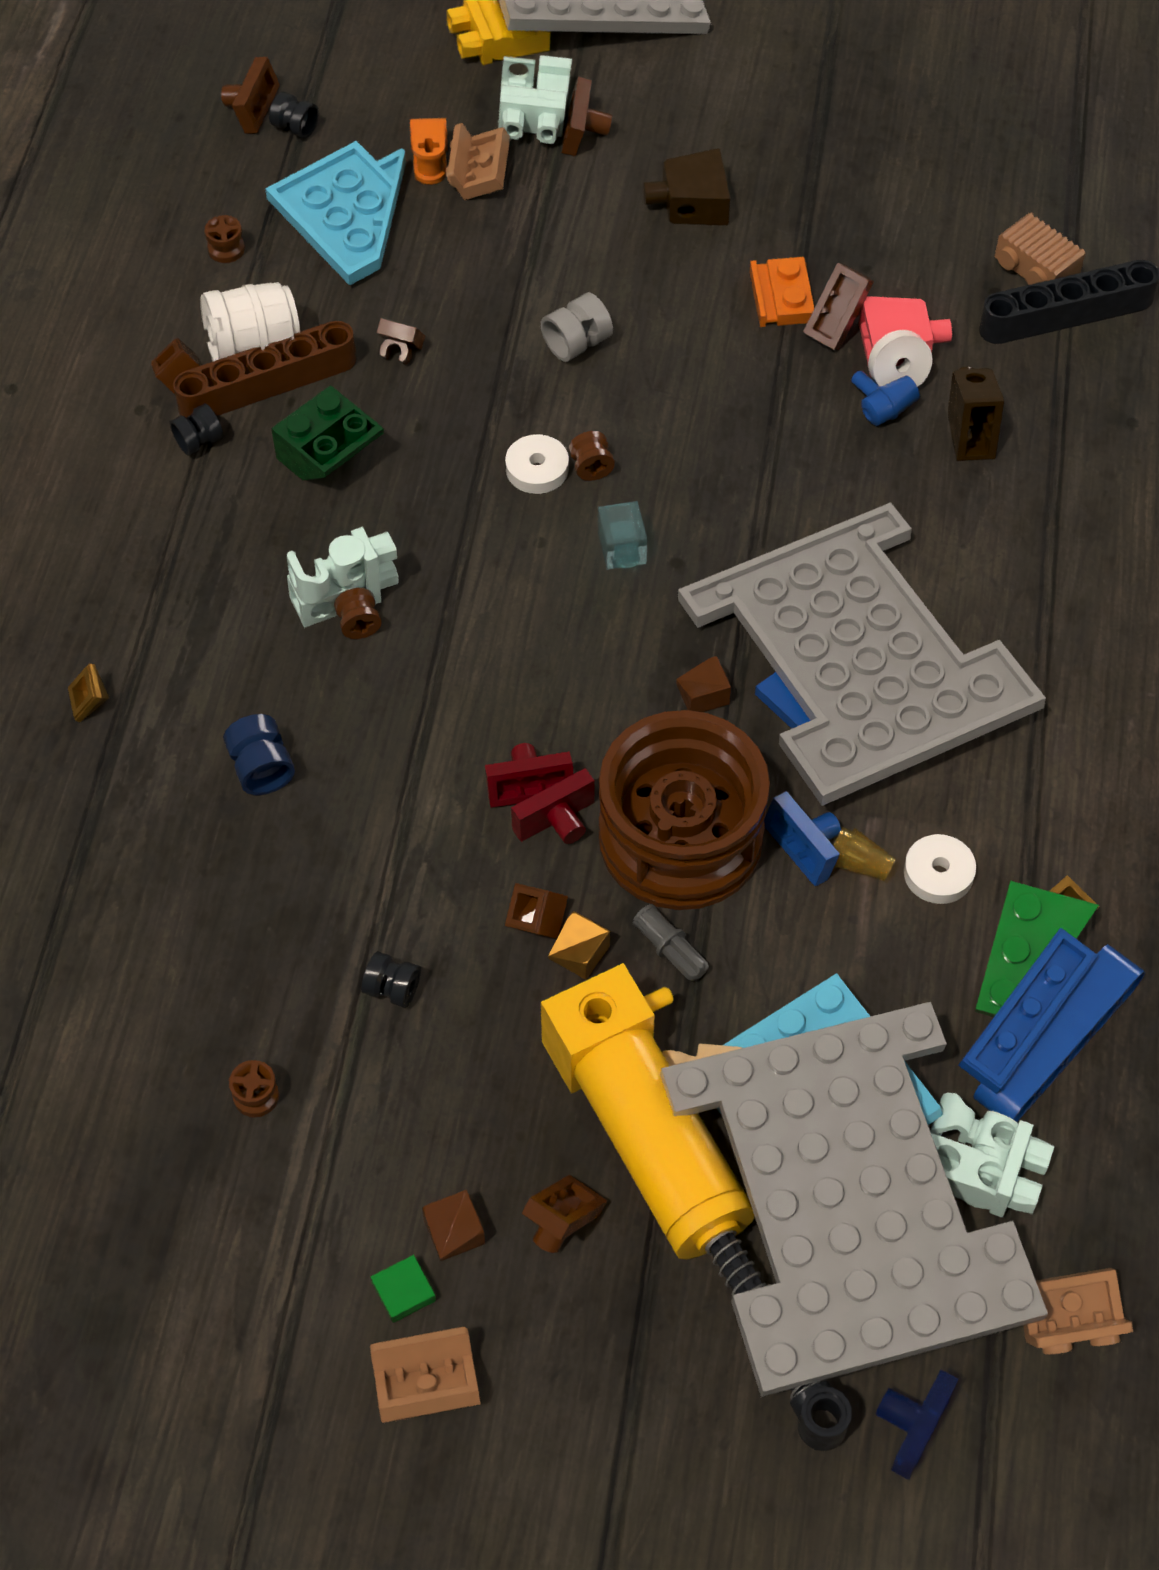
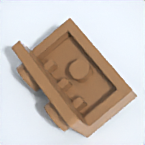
M463 123L455 125L453 140L450 142L451 153L449 166L446 168V175L449 184L454 188L456 187L464 200L503 189L510 136L504 127L471 136Z
M1112 1268L1036 1280L1048 1315L1044 1320L1023 1325L1026 1343L1036 1348H1042L1043 1354L1069 1352L1073 1350L1072 1343L1090 1340L1091 1346L1116 1344L1120 1342V1334L1133 1332L1132 1321L1124 1319L1116 1270Z
M466 1327L384 1341L370 1346L382 1423L480 1405L469 1333Z

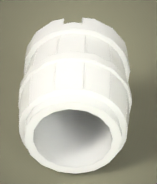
M280 283L246 284L241 288L221 293L219 290L204 292L200 296L204 330H208L210 342H207L212 361L260 346L261 350H264L270 343L292 337L291 340H293L294 334L300 332L294 298L291 290L286 285L281 286Z

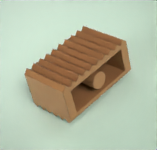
M1028 213L999 235L995 258L998 259L1000 265L1007 270H1013L1026 279L1028 285L1081 273L1085 257L1084 249H1079L1078 244L1074 245L1072 240L1068 241L1067 237H1062L1061 233H1057L1055 228L1051 229L1050 225H1045L1044 221L1034 217L1033 213Z

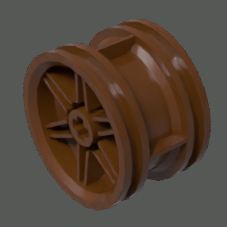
M678 710L664 711L645 717L626 728L612 742L603 758L599 776L601 809L599 816L600 853L608 872L623 889L637 899L653 904L656 907L674 910L701 909L722 902L739 891L752 877L761 857L770 781L767 764L760 749L751 738L734 724L720 717L704 712ZM645 788L649 796L640 797L637 795V792ZM721 790L724 793H726L729 796V798L726 800H719L716 798V796Z

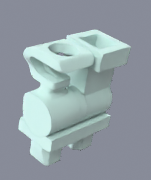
M540 55L536 89L533 88L535 60L504 56L498 128L504 127L510 139H519L522 137L523 132L535 133L540 142L553 144L557 136L562 137L572 59ZM520 63L525 65L529 71L523 75H516L509 70V67L512 64Z
M363 527L352 530L351 536L344 535L334 539L329 546L328 558L325 560L322 558L314 560L315 576H309L303 572L293 550L287 553L289 596L304 628L338 616L335 611L334 602L341 593L349 589L365 588L370 590L377 604L381 602V589L399 583L398 573L392 561L397 559V550L388 532L368 538Z
M955 1093L943 1094L939 1103L942 1116L932 1123L930 1133L954 1197L962 1199L974 1207L990 1209L989 1213L1002 1218L1007 1207L1033 1214L1042 1184L1018 1176L1020 1167L1045 1175L1054 1146L1030 1136L1033 1124L1022 1120L1018 1124L1015 1120L994 1111H987L984 1117L978 1120L975 1119V1112L964 1103L959 1095ZM953 1129L960 1131L958 1142L941 1135L943 1132ZM966 1142H968V1143L972 1144V1147L967 1146V1145H964V1144H965Z

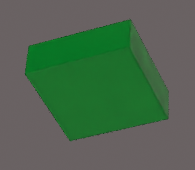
M414 1255L370 1277L371 1283L392 1323L436 1301L435 1294Z

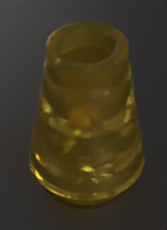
M842 827L833 844L840 853L835 867L879 878L883 881L886 880L896 860V857L889 855L887 851L855 827L852 831Z

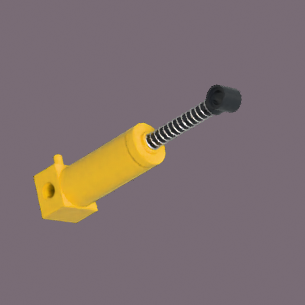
M622 963L542 1001L541 1030L544 1047L571 1094L580 1089L583 1090L678 1259L687 1260L706 1253L714 1257L713 1264L720 1268L719 1275L726 1278V1287L733 1290L732 1296L767 1286L766 1283L762 1284L760 1281V1272H755L753 1269L754 1261L749 1262L746 1257L748 1251H743L739 1245L741 1240H736L735 1238L755 1217L749 1198L699 1114L674 1116L660 1077L661 1068L669 1067L670 1065L653 1038L655 1019L653 1012L673 1003L674 998L670 989L662 987L643 996L626 966ZM828 1380L790 1389L792 1392L790 1405L798 1417L797 1429L804 1443L819 1451H828L840 1445L846 1436L852 1415L849 1400L845 1395L832 1388ZM819 1410L828 1411L836 1418L837 1424L831 1428H822L813 1421L811 1414Z

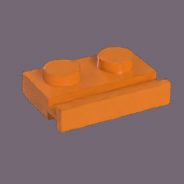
M804 257L769 259L767 264H757L756 261H750V276L760 327H766V323L776 322L777 326L806 324L814 310V303Z

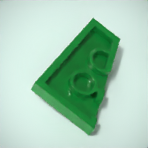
M1010 881L975 1012L994 1017L1056 932L1062 928L1077 939L1099 905Z

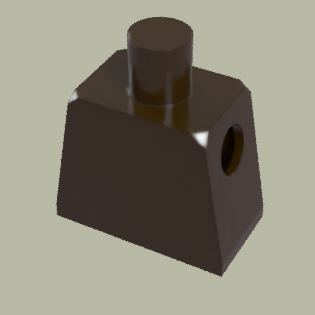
M720 148L666 159L663 162V181L643 183L645 205L665 203L668 220L672 224L729 225L730 194Z
M966 366L952 373L948 419L957 461L996 459L1004 398L992 369H974L973 367ZM973 419H975L979 426L974 430H970V426H974Z

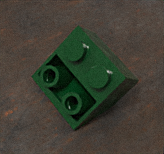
M331 385L271 428L276 459L301 480L328 476L384 434V428Z

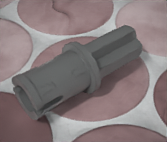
M653 904L645 906L636 914L633 919V925L657 948L656 954L659 957L666 956L690 981L699 980L709 968L708 962L684 939L686 933L681 928L676 929Z

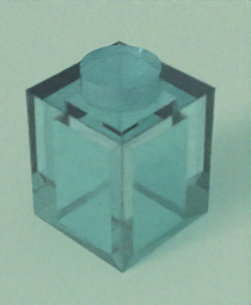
M638 501L598 507V535L607 570L631 568L636 565L646 564L647 536Z

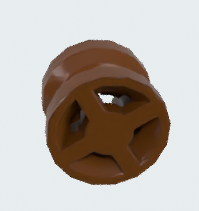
M220 215L213 217L206 223L204 232L208 241V253L214 261L231 263L242 257L245 251V244L242 238L241 224L235 217Z
M599 431L583 432L570 442L569 452L573 460L576 461L575 470L579 478L586 481H594L612 472L615 461L611 452L608 451V441L603 433Z
M353 588L341 593L336 598L334 607L336 614L342 618L340 627L345 637L362 639L373 635L380 629L382 625L379 612L374 609L376 605L375 598L370 590Z
M249 1060L239 1064L232 1071L229 1078V1089L233 1096V1102L239 1112L252 1118L262 1117L276 1107L279 1100V1089L276 1084L275 1074L270 1066L262 1061ZM260 1088L263 1090L259 1094L254 1096L255 1092L258 1091Z

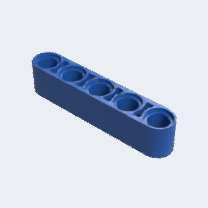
M1109 944L1105 945L1097 953L1098 956L999 1092L995 1094L981 1083L976 1089L973 1099L988 1111L1003 1114L1018 1122L1132 994L1144 977L1145 971Z

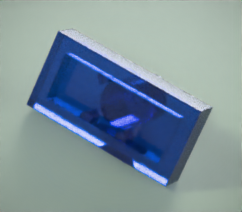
M940 1370L922 1406L888 1388L875 1415L908 1433L891 1468L893 1472L908 1480L910 1479L953 1395L959 1380L958 1378Z

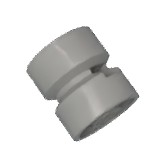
M588 292L569 302L566 308H559L543 317L541 320V331L552 353L558 359L566 362L585 352L587 346H595L609 338L613 333V324L601 300Z

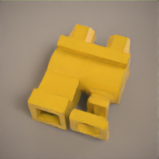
M463 0V6L447 9V25L450 32L468 31L467 33L457 35L458 51L462 59L479 56L482 65L493 63V59L503 60L504 56L519 57L549 51L550 31L508 30L498 0Z

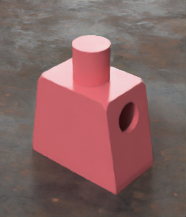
M867 296L861 307L859 327L867 364L874 345L883 336L896 330H909L918 334L929 346L931 353L933 343L951 342L952 326L950 319L929 320L926 304L921 299ZM905 358L899 359L896 366L901 365Z

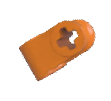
M446 118L410 119L411 151L414 153L415 178L423 184H437L446 177V151H448Z

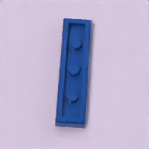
M1060 928L958 1066L997 1094L1098 955L1064 929Z

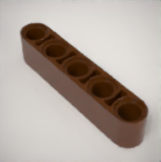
M331 321L295 333L293 340H291L292 337L270 343L264 350H261V346L251 348L180 373L173 383L180 416L187 417L191 415L194 408L204 403L210 406L216 416L350 370L357 360L352 327L343 321Z

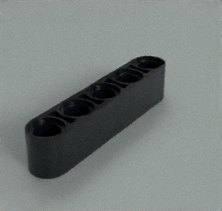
M1135 260L993 293L985 299L979 333L989 343L1002 344L1146 310L1153 302L1159 281V268L1150 261Z

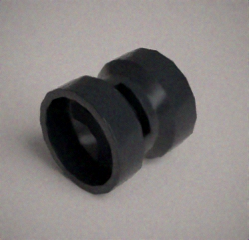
M284 91L276 96L269 113V120L272 126L282 130L289 128L292 134L304 139L313 133L319 118V108L316 104L306 100L299 102L296 96Z
M206 403L194 408L191 415L187 417L178 416L169 422L177 444L187 456L198 452L202 444L206 442L213 444L224 437L217 416Z
M377 951L371 957L365 970L361 987L362 993L375 998L383 995L388 997L392 1004L406 1008L409 1006L417 990L421 966L407 961L402 964L394 962L392 956Z

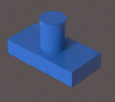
M788 792L773 797L764 820L765 828L814 886L827 881L840 855L829 841L837 837L841 832L837 817L831 812H826L810 819Z

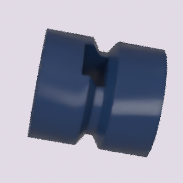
M253 714L237 720L226 729L223 736L224 743L230 758L235 761V771L243 791L251 795H265L281 789L292 780L295 774L294 765L287 748L283 746L281 733L274 718L265 714Z

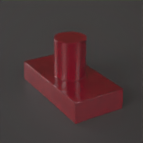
M521 743L511 750L512 761L485 765L490 808L520 803L573 775V762L570 751L537 757L536 749L532 744Z
M584 768L511 807L512 830L518 839L522 842L552 826L565 844H571L579 840L586 832V828L575 813L594 804L595 780L587 769Z

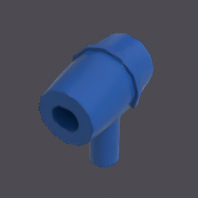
M857 371L851 379L852 383L866 395L861 400L862 411L867 420L875 426L897 418L900 413L920 399L917 385L907 375L884 386L876 384L863 371Z

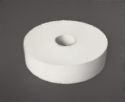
M896 330L883 336L874 345L868 361L869 372L879 386H884L907 375L911 377L918 387L924 382L931 370L932 353L929 346L918 334L909 330ZM905 358L901 365L896 366L899 359Z
M538 434L522 437L515 441L506 453L507 477L521 491L532 494L547 493L561 486L568 476V452L561 442L550 436Z
M941 834L929 835L916 841L909 849L904 865V878L910 890L919 898L935 904L952 903L964 897L970 890L976 873V862L971 850L960 840ZM942 866L947 871L938 872L933 867Z

